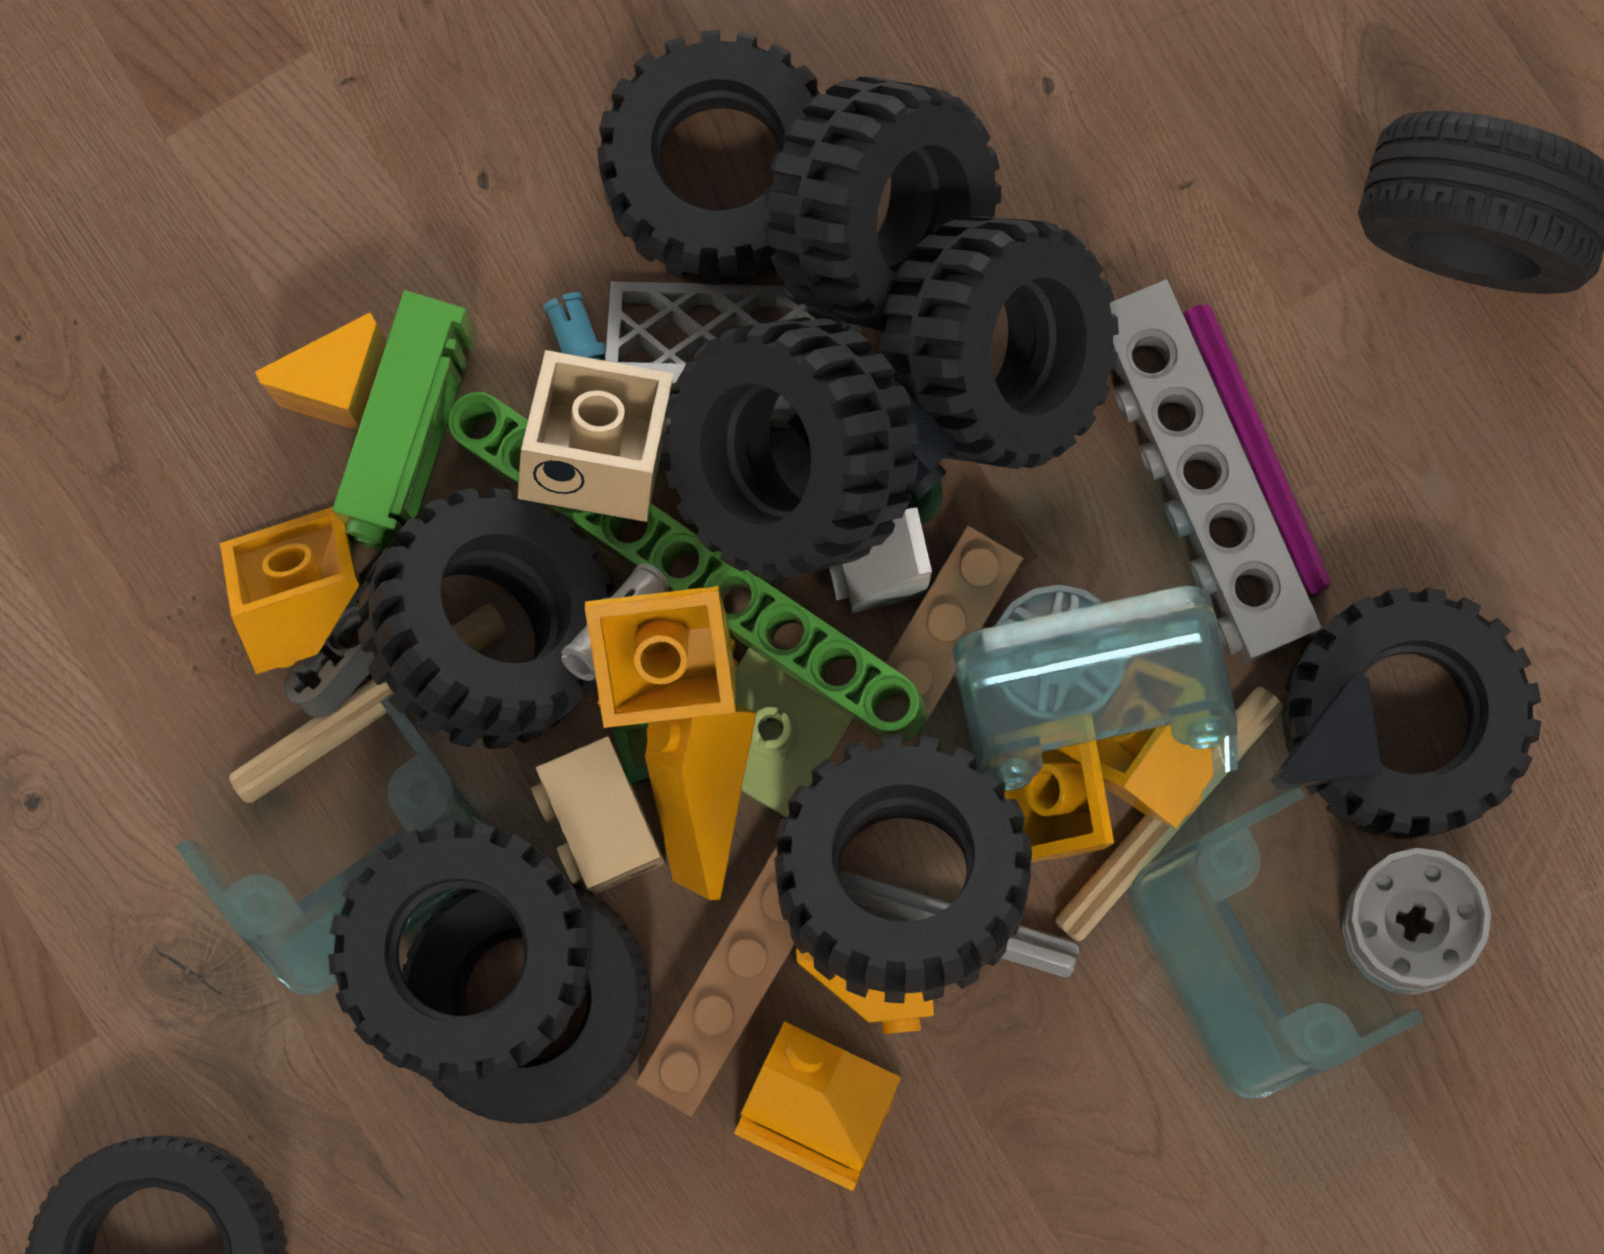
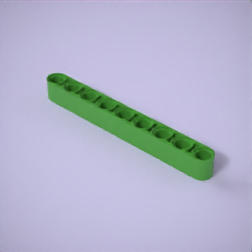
M471 392L462 396L453 404L449 413L448 426L452 436L476 461L518 489L521 447L528 420L495 397L484 392ZM496 417V425L487 437L471 439L472 430L480 419ZM545 504L544 507L555 515H558L560 512L575 523L573 526L575 529L632 568L644 563L660 570L670 583V588L668 589L670 592L719 586L723 601L725 596L736 588L751 590V600L743 611L736 614L726 613L731 636L880 738L885 735L901 734L902 743L915 738L922 731L926 722L927 708L917 688L907 677L760 577L754 576L748 570L740 572L720 559L721 551L713 553L709 551L695 536V533L654 505L650 504L647 518L648 528L645 535L636 542L623 543L621 542L623 527L634 519ZM686 553L699 555L698 567L690 576L685 578H674L671 576L672 565L679 556ZM798 623L804 626L803 637L795 647L788 650H780L774 647V636L783 625ZM839 659L856 661V673L848 683L841 686H832L826 683V672L834 661ZM893 694H902L910 698V708L901 720L896 722L879 720L878 709L886 697Z

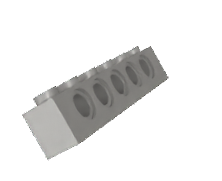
M1163 280L1111 302V314H1115L1118 317L1119 335H1113V352H1118L1116 368L1113 371L1120 386L1113 388L1114 397L1124 420L1127 423L1136 420L1145 441L1144 444L1138 446V450L1149 477L1152 481L1159 478L1162 479L1171 500L1164 503V510L1174 534L1178 539L1187 536L1196 559L1189 562L1194 581L1204 597L1210 594L1213 595L1222 617L1215 620V626L1225 650L1229 655L1238 652L1243 665L1312 637L1322 629L1321 624L1168 280ZM1144 346L1155 348L1164 358L1165 369L1154 374L1142 372L1134 364L1132 352ZM1169 403L1182 406L1189 414L1190 427L1179 432L1166 429L1159 421L1158 408ZM1191 461L1207 463L1215 473V486L1206 490H1199L1190 486L1183 474L1184 465ZM1217 518H1226L1233 521L1240 529V544L1234 548H1223L1217 545L1209 533L1210 522ZM1253 576L1259 579L1266 588L1267 597L1265 603L1258 607H1251L1242 603L1235 592L1237 578Z

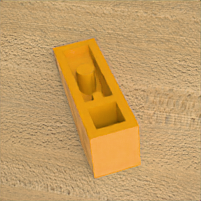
M736 704V713L648 723L647 727L648 741L645 759L672 879L675 883L708 900L721 899L756 719V712Z

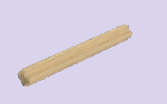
M490 603L484 604L452 626L456 634L476 652L481 651L505 635L508 630L505 621L497 609ZM374 679L370 680L352 692L335 712L325 717L313 718L232 772L229 776L232 787L244 802L253 803L394 709L395 707L388 701L393 694L392 690L386 682L376 685Z
M1261 686L1254 689L1211 738L1214 776L1203 790L1202 799L1198 807L1282 711V703L1269 690ZM1195 810L1183 819L1177 829L1145 815L1059 913L1055 920L1057 926L1071 939L1077 942L1083 940Z

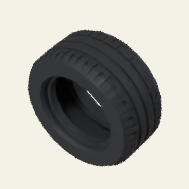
M149 1136L129 1139L106 1146L96 1153L83 1158L81 1163H76L69 1169L70 1171L58 1179L59 1184L52 1186L47 1194V1199L43 1200L39 1206L40 1213L34 1217L32 1223L34 1226L27 1238L30 1243L25 1249V1254H92L98 1228L113 1207L136 1191L152 1187L184 1194L206 1210L222 1236L225 1254H288V1251H285V1245L288 1242L286 1235H284L283 1220H279L278 1214L280 1211L277 1205L274 1204L270 1191L264 1189L263 1186L265 1184L262 1180L254 1175L253 1170L249 1166L245 1167L242 1164V1160L233 1157L223 1148L219 1149L214 1144L205 1143L195 1138H186L185 1136Z

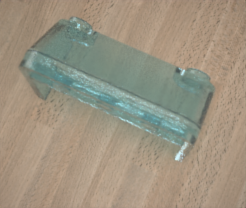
M1177 587L986 628L962 637L952 649L968 751L977 756L976 769L980 773L984 774L987 770L993 769L1006 783L1005 791L1022 788L1031 782L1032 778L1043 766L1042 752L1165 725H1170L1173 738L1181 744L1190 745L1195 749H1207L1218 745L1225 772L1238 770L1237 718L1217 618L1209 593L1200 587Z
M391 694L380 702L417 753L415 757L394 772L388 784L387 797L389 805L404 828L302 901L297 903L283 883L267 875H250L232 885L205 845L185 839L175 846L233 930L285 988L299 995H319L337 984L336 976L330 974L328 954H334L335 935L329 934L334 914L340 915L346 900L342 893L351 878L358 879L368 867L365 862L380 848L387 850L399 842L397 837L415 829L424 831L435 828V824L457 822L463 825H475V823L488 825L421 729L417 727L416 722L407 709L400 714L388 701L392 696ZM462 889L444 891L422 903L410 916L401 938L429 919L437 908L440 909L444 905L443 902L454 897Z
M1301 787L1282 794L1146 865L1137 874L1128 888L1129 905L1222 1083L1231 1093L1246 1099L1264 1098L1334 1068L1424 1021L1419 1009H1404L1356 1032L1348 1016L1342 1010L1330 1004H1310L1288 1015L1227 901V897L1248 887L1255 880L1260 870V851L1248 827L1305 798Z

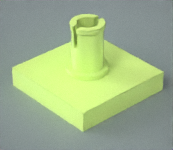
M748 648L735 670L736 704L756 712L741 792L781 816L788 818V801L798 785L809 787L812 784V770L826 758L829 759L852 718Z

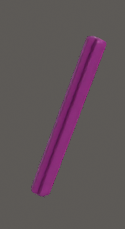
M1200 304L1189 308L1182 314L1308 597L1322 593L1330 587L1331 580L1213 309L1209 304Z

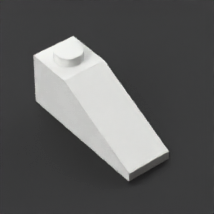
M917 507L907 509L903 518L892 520L896 524L893 533L882 545L872 547L868 555L856 561L829 568L836 600L848 598L851 614L916 600L926 596L932 570Z

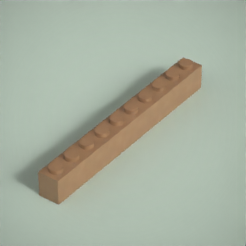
M970 526L966 527L886 664L907 677L915 685L923 698L927 708L924 727L1023 560V557ZM893 694L886 697L878 709L879 720L884 722L901 720L910 708V698L902 694ZM852 719L829 759L835 765L844 761V748L859 741L865 743L867 751L881 748V738ZM921 732L915 738L902 743V746L913 747ZM863 830L859 832L844 848L840 860L839 870L841 869L842 865L844 864L846 858L848 857L849 853L851 852L852 848L854 847ZM777 846L635 1083L691 1118L695 1115L795 946L790 935V926L787 920H783L778 901L774 859L777 857Z

